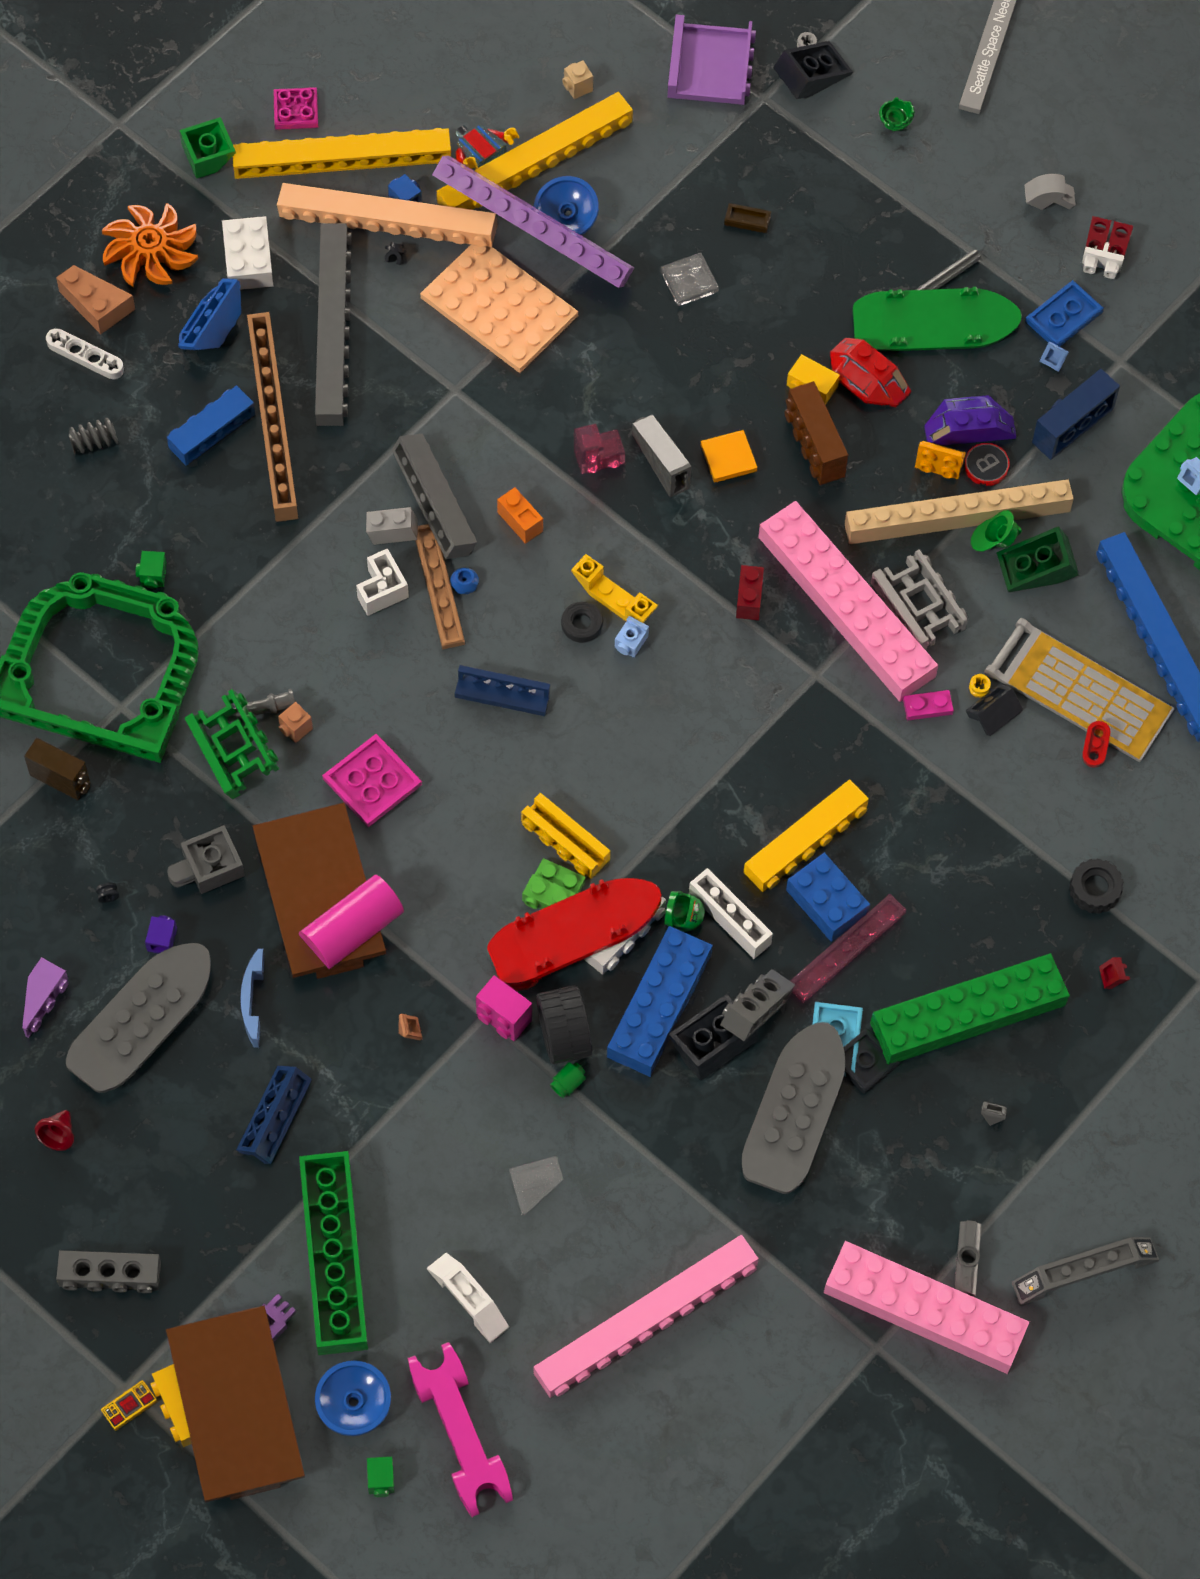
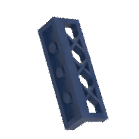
M460 665L455 698L545 716L550 699V684Z
M277 1066L236 1150L241 1154L254 1155L264 1164H271L312 1079L297 1067ZM286 1074L284 1080L280 1082L282 1075ZM275 1096L274 1101L269 1104L271 1098ZM265 1117L264 1121L259 1125L260 1120ZM254 1139L252 1146L248 1147L250 1141Z

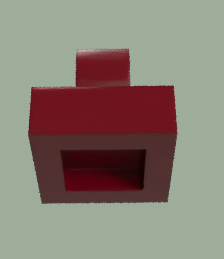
M1113 957L1099 966L1104 989H1113L1117 985L1130 980V976H1126L1124 971L1127 965L1122 963L1120 957Z

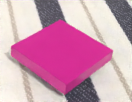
M317 87L274 89L275 130L318 128Z

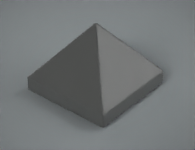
M983 1102L981 1114L991 1126L1005 1120L1007 1108Z

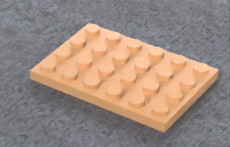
M470 245L420 293L421 299L519 373L578 317V311L493 247Z

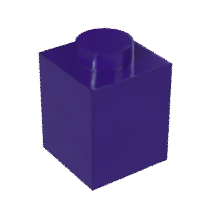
M168 916L151 917L145 940L148 952L161 953L173 947L177 932L175 920Z

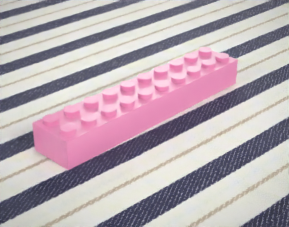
M797 501L760 524L759 539L899 702L903 700L904 696L911 695L936 677L938 664Z

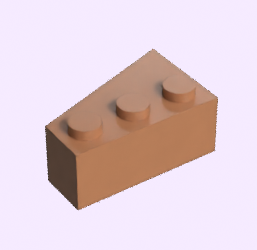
M75 265L56 277L59 292L100 334L135 310L133 295Z

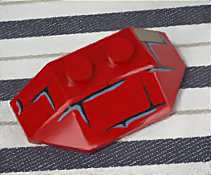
M844 338L830 351L832 371L840 375L839 382L863 402L897 407L911 394V389L897 366L865 340Z

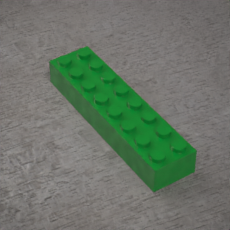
M1050 953L873 1012L870 1024L889 1065L893 1062H900L1064 1007L1070 995Z
M349 1152L299 1156L318 1355L368 1350Z

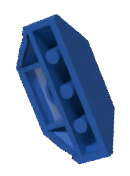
M222 278L218 286L213 288L201 300L179 334L178 346L180 349L201 350L219 348L224 343L226 336L235 326L237 319L241 315L240 281L238 279Z

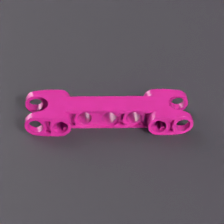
M447 1342L441 1345L444 1362L439 1368L434 1370L424 1368L415 1355L408 1358L413 1384L421 1403L431 1399L435 1402L462 1469L451 1474L454 1485L469 1515L474 1517L479 1515L476 1497L483 1489L490 1488L496 1490L505 1503L513 1501L508 1476L499 1455L489 1459L486 1458L458 1390L469 1385L460 1359L450 1343Z

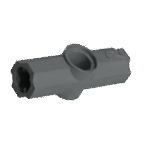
M967 1220L961 1221L959 1226L954 1289L975 1298L978 1262L980 1259L981 1224L976 1221ZM968 1255L973 1258L974 1262L965 1263L961 1257Z

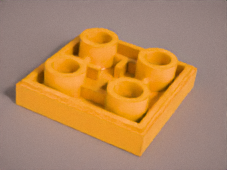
M744 430L701 441L700 445L714 483L757 472V465Z

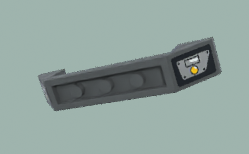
M1130 1237L1039 1266L1012 1281V1285L1021 1306L1043 1299L1046 1292L1127 1266L1135 1265L1137 1269L1159 1262V1257L1151 1237Z

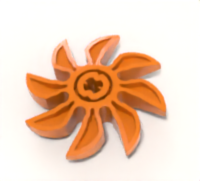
M167 203L158 224H154V215L150 209L140 205L128 206L129 212L140 226L136 227L130 220L122 219L111 222L103 228L102 234L116 238L104 250V266L123 259L121 265L124 280L131 286H134L137 273L142 265H146V276L150 281L161 285L172 284L171 278L160 263H165L171 270H181L190 267L198 260V255L183 252L193 244L196 238V224L177 231V213Z

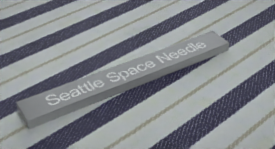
M994 0L959 104V109L976 114L980 113L1017 0Z

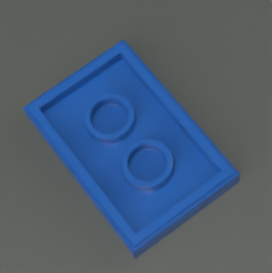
M1072 280L1029 314L1025 322L1048 343L1052 342L1060 347L1103 313L1104 308Z

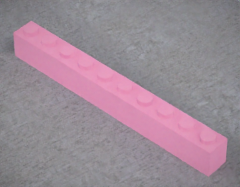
M742 1235L738 1236L535 1365L534 1375L550 1398L554 1395L557 1397L563 1395L570 1389L569 1386L576 1381L578 1383L585 1381L590 1377V1372L596 1368L601 1370L607 1367L612 1362V1358L618 1354L624 1356L632 1350V1345L639 1341L641 1343L646 1342L657 1329L661 1328L664 1330L674 1323L673 1319L679 1315L684 1317L690 1314L695 1309V1305L701 1301L703 1303L710 1301L715 1297V1292L722 1288L723 1290L729 1289L740 1276L747 1277L757 1269L758 1257Z

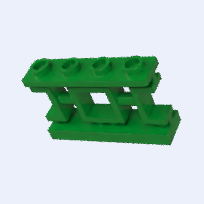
M231 689L228 691L229 695L221 697L226 707L210 717L201 709L198 711L199 714L195 716L191 713L185 717V720L224 793L231 799H235L241 795L240 790L244 791L247 789L242 780L244 777L259 768L266 776L271 774L270 771L272 770L278 771L279 767L276 762L279 759L272 749H268L266 743L269 741L264 732L258 730L256 726L258 720L251 711L248 712L246 708L248 702L242 693L238 694ZM233 703L246 725L239 719L231 724L227 721L226 718L237 712ZM203 723L209 729L219 724L221 730L210 738ZM240 731L246 745L229 755L222 741ZM253 741L257 744L266 763L260 757L251 762L248 760L247 755L257 750ZM222 760L229 766L239 761L242 767L233 772L231 777Z

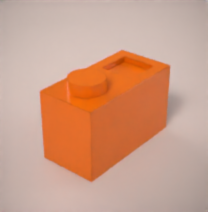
M516 487L497 499L498 514L525 544L543 532V518Z

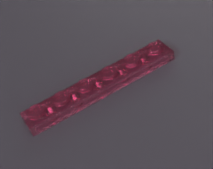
M889 894L790 980V982L795 984L792 993L804 1003L905 915L906 909Z

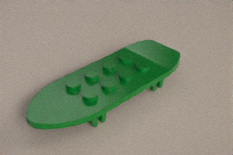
M977 287L880 291L865 295L854 303V339L865 340L877 351L981 348L995 344L1009 336L1019 326L1022 315L1020 309L1007 298L992 291L978 289Z

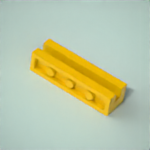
M539 793L534 798V804L531 807L527 805L521 811L522 825L529 832L534 831L539 835L540 840L549 847L551 845L557 850L560 858L564 861L569 860L574 864L575 869L581 875H587L592 879L610 861L611 851L542 793Z

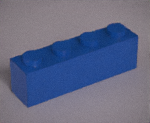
M237 385L231 390H226L218 400L207 404L203 411L191 416L184 425L170 432L169 436H167L169 449L185 465H188L254 416V402Z

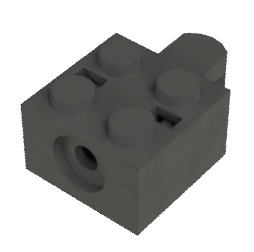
M225 825L180 843L185 860L169 866L167 871L169 881L173 886L178 888L195 881L201 894L245 876L243 864Z

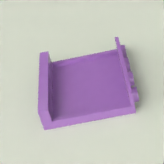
M676 15L667 98L744 105L745 96L750 95L751 83H746L747 78L751 79L752 66L748 65V62L753 61L754 48H750V43H755L756 30H752V21H749L748 29L686 24L684 23V15Z

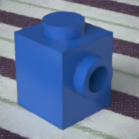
M406 174L400 178H395L388 185L389 198L422 203V193L419 185Z

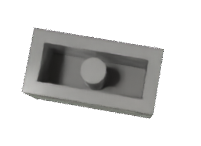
M411 507L367 512L366 532L373 545L417 540L418 520Z

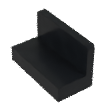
M998 684L965 711L969 718L980 722L986 735L991 736L1022 712L1023 708L1013 688Z

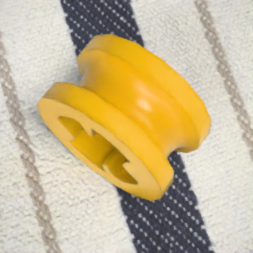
M984 674L974 675L969 684L970 693L979 698L986 695L990 689V679ZM980 682V685L983 683L984 688L979 689L980 687H978L977 689L975 687L976 683Z

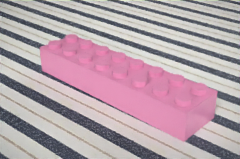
M845 1241L824 1290V1293L1006 1374L1010 1370L1029 1325V1321L847 1241Z

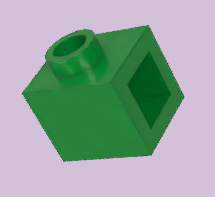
M142 551L141 562L136 564V577L140 578L141 586L147 588L164 587L167 566L165 552Z

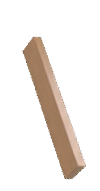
M429 524L418 526L417 540L415 541L442 650L465 645L443 553Z

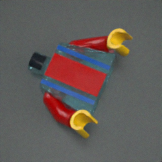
M462 125L456 131V135L460 138L457 141L456 160L472 170L478 169L507 152L506 143L512 145L514 143L513 139L519 138V135L515 128L499 132L479 125L470 131L465 125Z

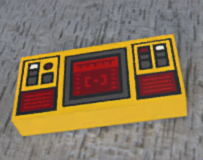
M142 1380L104 1406L101 1411L114 1430L117 1431L157 1403V1399Z

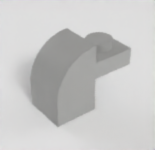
M1041 175L1024 185L1026 203L1040 210H1043L1052 203H1057L1067 209L1075 206L1074 188L1065 183V176Z

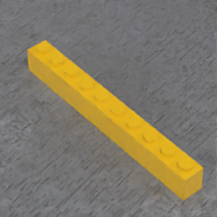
M618 91L474 171L505 190L516 188L527 179L538 176L540 172L555 167L560 161L573 157L577 152L591 147L600 139L608 138L620 128L629 126L633 120V109ZM449 185L437 190L438 205L469 210L482 207L481 204Z
M449 128L413 130L408 132L393 131L390 133H370L368 135H348L342 137L328 136L325 138H305L302 140L276 142L263 141L260 143L233 145L236 154L233 156L235 179L438 164L442 156L451 157Z

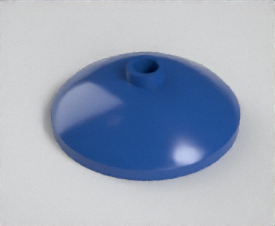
M562 176L547 182L537 193L533 206L580 235L586 233L593 226L599 212V202L594 189L586 181L573 176ZM567 211H572L571 215L566 216L565 213Z
M346 1361L333 1366L322 1376L315 1392V1405L322 1422L332 1431L346 1436L363 1435L377 1428L386 1418L391 1404L390 1387L385 1376L376 1367L362 1361ZM356 1399L359 1403L353 1407L350 1406L349 1402Z

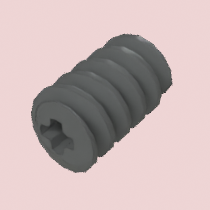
M108 418L104 419V425L99 420H96L95 427L90 422L87 423V430L82 425L78 426V432L73 427H70L69 439L74 456H76V449H79L84 454L85 446L90 451H93L94 444L99 449H102L103 441H105L108 447L111 446V439H114L118 444L113 423Z

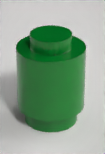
M568 1062L552 1078L553 1082L550 1086L560 1097L570 1096L586 1080L584 1076L586 1072L578 1063L572 1064Z

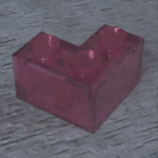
M596 424L574 429V453L581 474L595 473L600 469L615 468L625 463V450L618 430L599 434Z

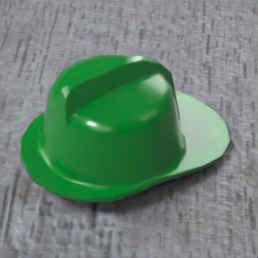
M1003 510L981 523L974 530L971 537V546L979 552L989 550L994 546L1007 548L1013 544L1022 530L1014 521L1012 512Z

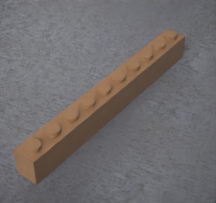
M269 312L247 315L275 520L276 522L298 519L270 314Z

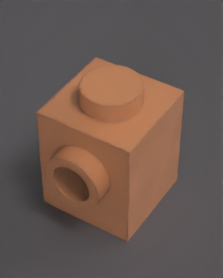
M297 702L293 703L278 716L280 731L286 737L289 736L295 743L313 729L311 716Z

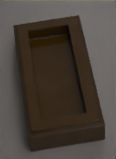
M729 203L724 225L767 234L771 211Z

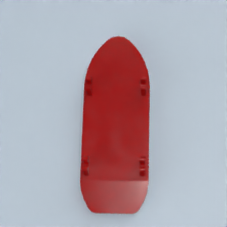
M621 878L606 882L601 879L598 885L592 883L590 888L532 914L527 912L523 918H520V916L516 917L514 922L499 930L487 946L500 980L507 985L527 984L632 937L644 928L657 912L662 900L659 887L650 881L635 878Z

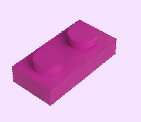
M949 690L903 697L907 721L953 715L954 710Z

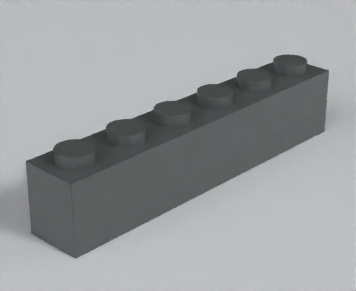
M423 434L400 436L392 448V452L445 559L469 556L477 544L475 535L472 533L466 517L463 515L457 499L454 497L448 481L445 479L439 463L430 449V445Z

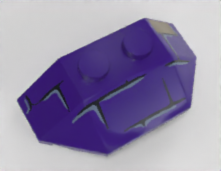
M989 395L944 399L924 426L927 442L940 446L1016 439L1013 417Z

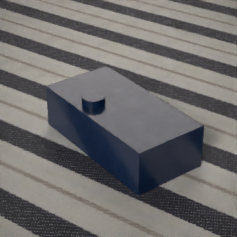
M1102 369L1098 370L1063 400L1061 398L1053 404L1052 409L1037 420L1032 443L1052 460L1114 409L1120 385Z

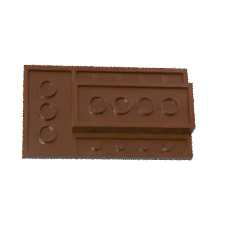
M345 803L253 825L255 839L293 978L315 972L317 979L362 968L364 967L363 960L386 954L381 931H379L332 968L328 969L299 936V932L366 882Z
M265 1305L166 1329L205 1503L226 1497L234 1500L278 1489L282 1483L305 1478Z

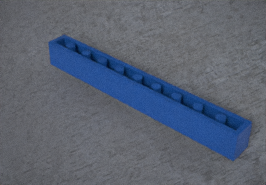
M1123 532L1104 539L1099 543L1096 552L1097 558L1101 564H1104L1109 581L1113 582L1117 588L1116 593L1119 600L1123 601L1126 605L1129 619L1135 622L1139 638L1144 639L1149 657L1154 658L1159 676L1164 677L1169 695L1174 696L1178 712L1181 716L1184 715L1188 731L1199 742L1200 672L1126 533Z

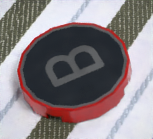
M981 443L968 451L964 464L965 472L974 483L992 486L1006 478L1009 470V458L1006 452L999 446L991 443Z

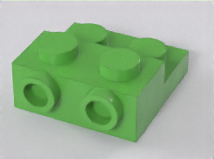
M543 858L522 893V901L530 908L543 909L579 893L586 881V877Z

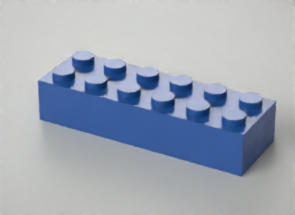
M668 927L607 1047V1058L651 1077L670 1039L669 1034L674 1031L712 956L713 945L676 928Z

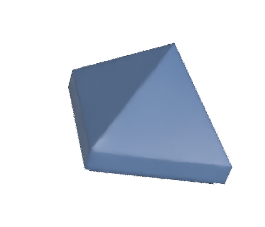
M1049 342L1040 362L1059 372L1069 352Z

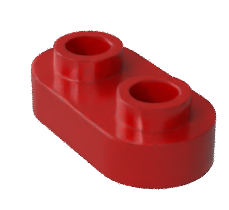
M1094 721L1087 729L1082 758L1084 763L1092 768L1101 766L1106 759L1111 731L1108 724L1103 721ZM1096 731L1102 732L1103 736L1098 738L1094 735V733ZM1096 753L1098 758L1093 760L1090 758V754Z

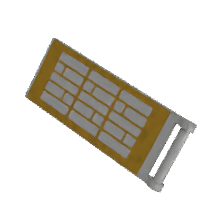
M1020 618L1015 624V630L993 663L987 666L984 673L988 677L1013 688L1086 732L1088 726L1094 721L1107 723L1111 731L1109 745L1134 760L1141 762L1171 716L1174 708L1040 631L1027 620ZM1024 632L1029 633L1030 636L1004 674L1000 672V667ZM1096 731L1094 733V735L1098 738L1103 736L1102 732Z

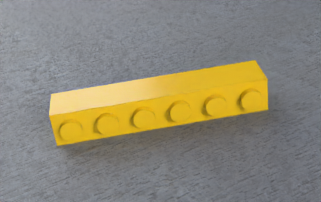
M849 779L744 864L743 873L761 892H764L767 888H774L780 882L782 876L785 874L790 875L796 870L798 863L803 859L805 861L809 860L819 846H826L832 840L834 834L838 831L840 833L845 831L850 825V821L855 817L857 819L861 818L868 810L869 798Z

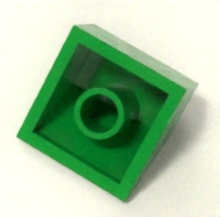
M221 117L180 130L181 144L196 179L218 172L236 154Z

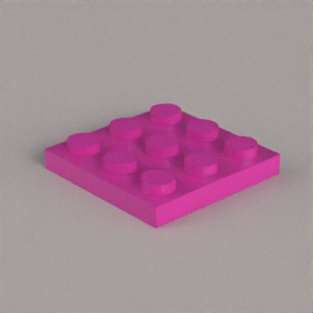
M377 734L322 775L323 780L367 827H370L422 786V781Z

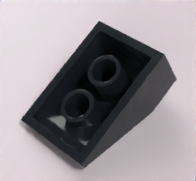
M830 41L786 49L773 67L796 99L813 96L853 73Z

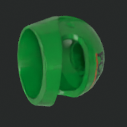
M671 891L665 915V925L683 932L696 929L701 925L705 917V907L702 901L696 896L685 894L682 891Z

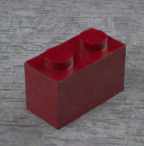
M741 565L736 618L759 620L764 567Z

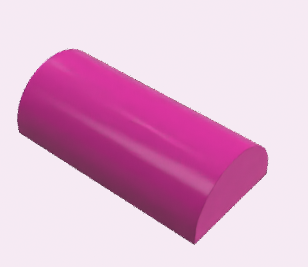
M374 875L299 932V936L327 968L330 969L404 913V908L391 887L380 876Z

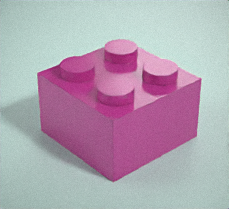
M495 975L476 996V1011L479 1020L486 1025L490 1023L496 1028L497 1033L505 1039L509 1037L515 1041L532 1021V1003Z

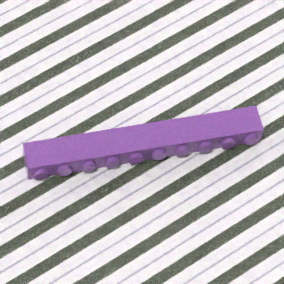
M442 156L432 174L618 288L624 287L634 269L633 266L450 156Z

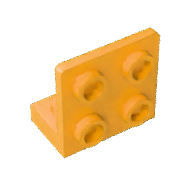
M922 441L919 443L915 468L927 473L940 474L945 478L958 479L966 452Z

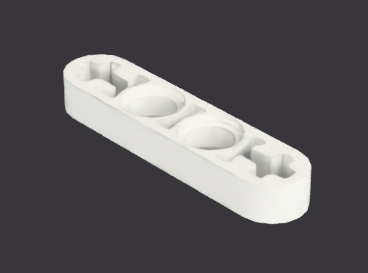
M52 329L47 333V345L52 351L109 379H118L123 375L124 367L120 358L61 329ZM74 345L82 348L78 353H72L69 350ZM92 355H99L101 357L98 362L94 363L88 360ZM115 365H117L118 369L114 368L112 369V371L110 370L109 366L114 367Z

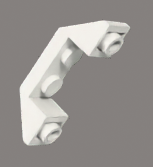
M445 1253L427 1267V1270L441 1287L446 1286L472 1316L474 1325L489 1343L509 1328L494 1301L456 1259Z

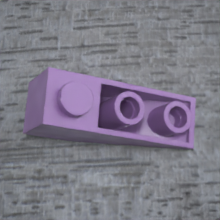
M42 957L28 976L22 1027L25 1036L28 1038L32 1032L35 1033L42 1023L41 1019L46 1012L49 1013L52 1010L56 997L59 993L62 994L66 990L69 983L65 970Z

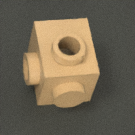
M584 61L572 63L564 68V78L562 81L573 99L593 91V75Z

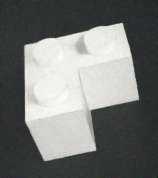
M388 548L367 557L368 571L372 578L356 585L358 600L367 616L409 598L408 584Z

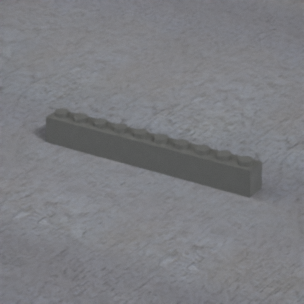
M321 223L316 426H343L344 417H348V404H344V398H348V384H344V378H349V365H345V359H349V346H345V340H350V327L346 326V321H350V307H346V302L351 301L350 288H347V283H351V270H347V264H351L352 261L351 251H348V245H352V232H348L347 223Z

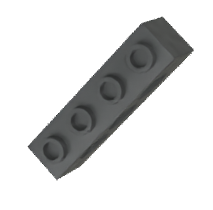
M773 969L766 975L761 974L755 984L751 983L744 994L740 993L733 1004L730 1002L722 1012V1015L725 1017L720 1025L745 1041L787 1002L795 984Z
M59 1250L56 1280L59 1287L65 1290H77V1287H83L90 1291H102V1288H109L115 1292H126L127 1289H135L140 1293H151L152 1290H159L161 1260L159 1254ZM80 1269H90L86 1276L78 1275ZM105 1270H115V1273L112 1276H103V1272ZM131 1270L140 1271L139 1275L135 1278L127 1276Z

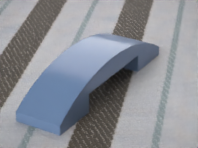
M258 949L251 958L241 987V1011L244 1026L253 1047L258 1048L260 1021L259 1016H251L253 982L254 980H263L265 957L263 949Z

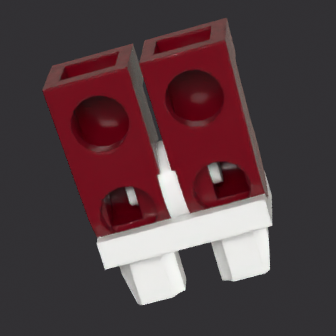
M1092 216L1082 260L1084 264L1083 271L1093 274L1096 271V267L1105 269L1103 276L1115 279L1117 273L1121 271L1133 225L1114 221L1110 240L1106 242L1112 220ZM1102 224L1105 226V228L1097 227L1095 225ZM1123 229L1127 233L1118 232L1116 230Z

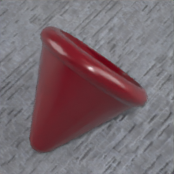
M63 1110L36 1123L35 1134L43 1145L57 1151L67 1150L73 1145L74 1135L72 1133L71 1115L68 1110Z

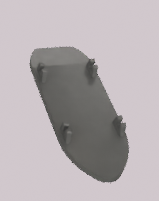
M198 943L182 944L164 950L150 959L72 1043L66 1057V1067L68 1070L98 1093L114 1090L129 1080L184 1018L190 1014L202 998L207 988L211 971V958L205 946Z
M819 1022L806 1027L796 1034L782 1050L743 1149L742 1171L744 1178L749 1182L782 1194H788L799 1187L805 1180L840 1090L845 1071L844 1047L838 1031L829 1023Z

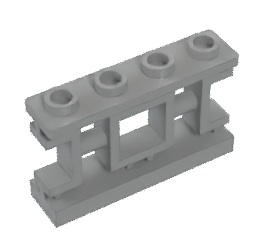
M917 550L914 556L910 555L907 557L906 564L909 567L908 569L896 575H893L888 567L884 568L883 571L879 569L872 573L871 585L894 615L920 645L927 650V646L935 644L936 637L933 634L934 632L946 626H949L954 634L958 630L963 631L966 629L968 616L965 610L957 605L952 591L947 590L944 586L941 575L938 572L935 573L928 556L923 555L920 550ZM920 571L925 579L915 584L911 577ZM903 582L907 588L900 591L898 596L893 586ZM924 590L933 604L917 611L909 597ZM944 606L949 615L939 619L935 612L941 610ZM927 617L931 624L924 627L922 631L917 622Z

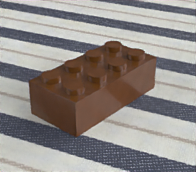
M815 382L789 389L788 399H786L787 410H785V417L787 422L792 423L794 427L793 434L796 441H800L802 445L801 450L804 459H808L811 464L810 471L813 478H817L820 485L844 478L848 453Z

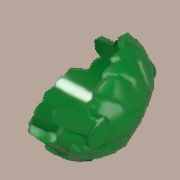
M895 97L892 101L885 102L879 110L881 122L887 129L892 131L905 129L912 122L915 115L912 103L902 99L899 100L898 97Z

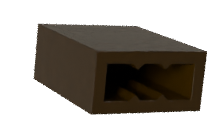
M36 737L24 755L30 776L76 800L82 794H86L91 783L85 762Z

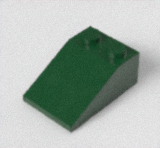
M1059 526L996 552L1008 592L1059 584L1079 575L1068 536Z

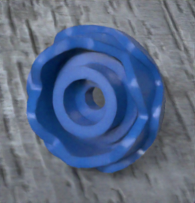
M467 567L454 571L450 579V585L459 594L474 592L479 583L477 573Z

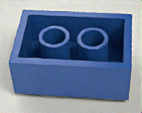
M825 852L787 881L786 891L831 942L868 915L870 903Z

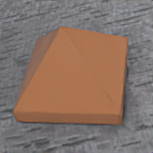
M400 1014L399 1034L406 1038L421 1040L422 1035L418 1017Z

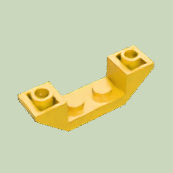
M587 554L571 569V572L592 598L625 621H627L628 616H631L644 623L658 607L656 603L639 592L636 597H633L603 575L604 566Z

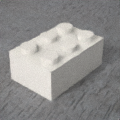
M266 216L223 220L228 279H238L240 281V290L273 287Z

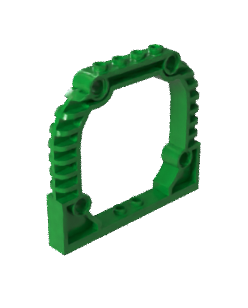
M76 573L70 578L69 582L57 583L56 586L39 592L23 610L5 656L2 655L0 658V717L161 763L178 720L180 706L198 661L199 648L194 630L184 616L180 614L178 602L163 592L154 593L147 591V589L141 586L133 587L126 585L120 580L104 579L98 574ZM81 586H85V587H86V588H84V589H82V590H78V589H77V588H79V587H81ZM97 603L150 618L156 630L171 635L174 639L173 655L156 697L143 701L140 705L141 714L121 724L118 732L96 727L88 721H75L63 714L58 716L35 709L33 699L27 691L34 684L30 662L44 628L53 615L67 606L76 609H87ZM165 611H173L170 614H164ZM20 674H25L23 678H16ZM152 711L157 712L156 715H153V716H149V715H148V713H150V712H152Z

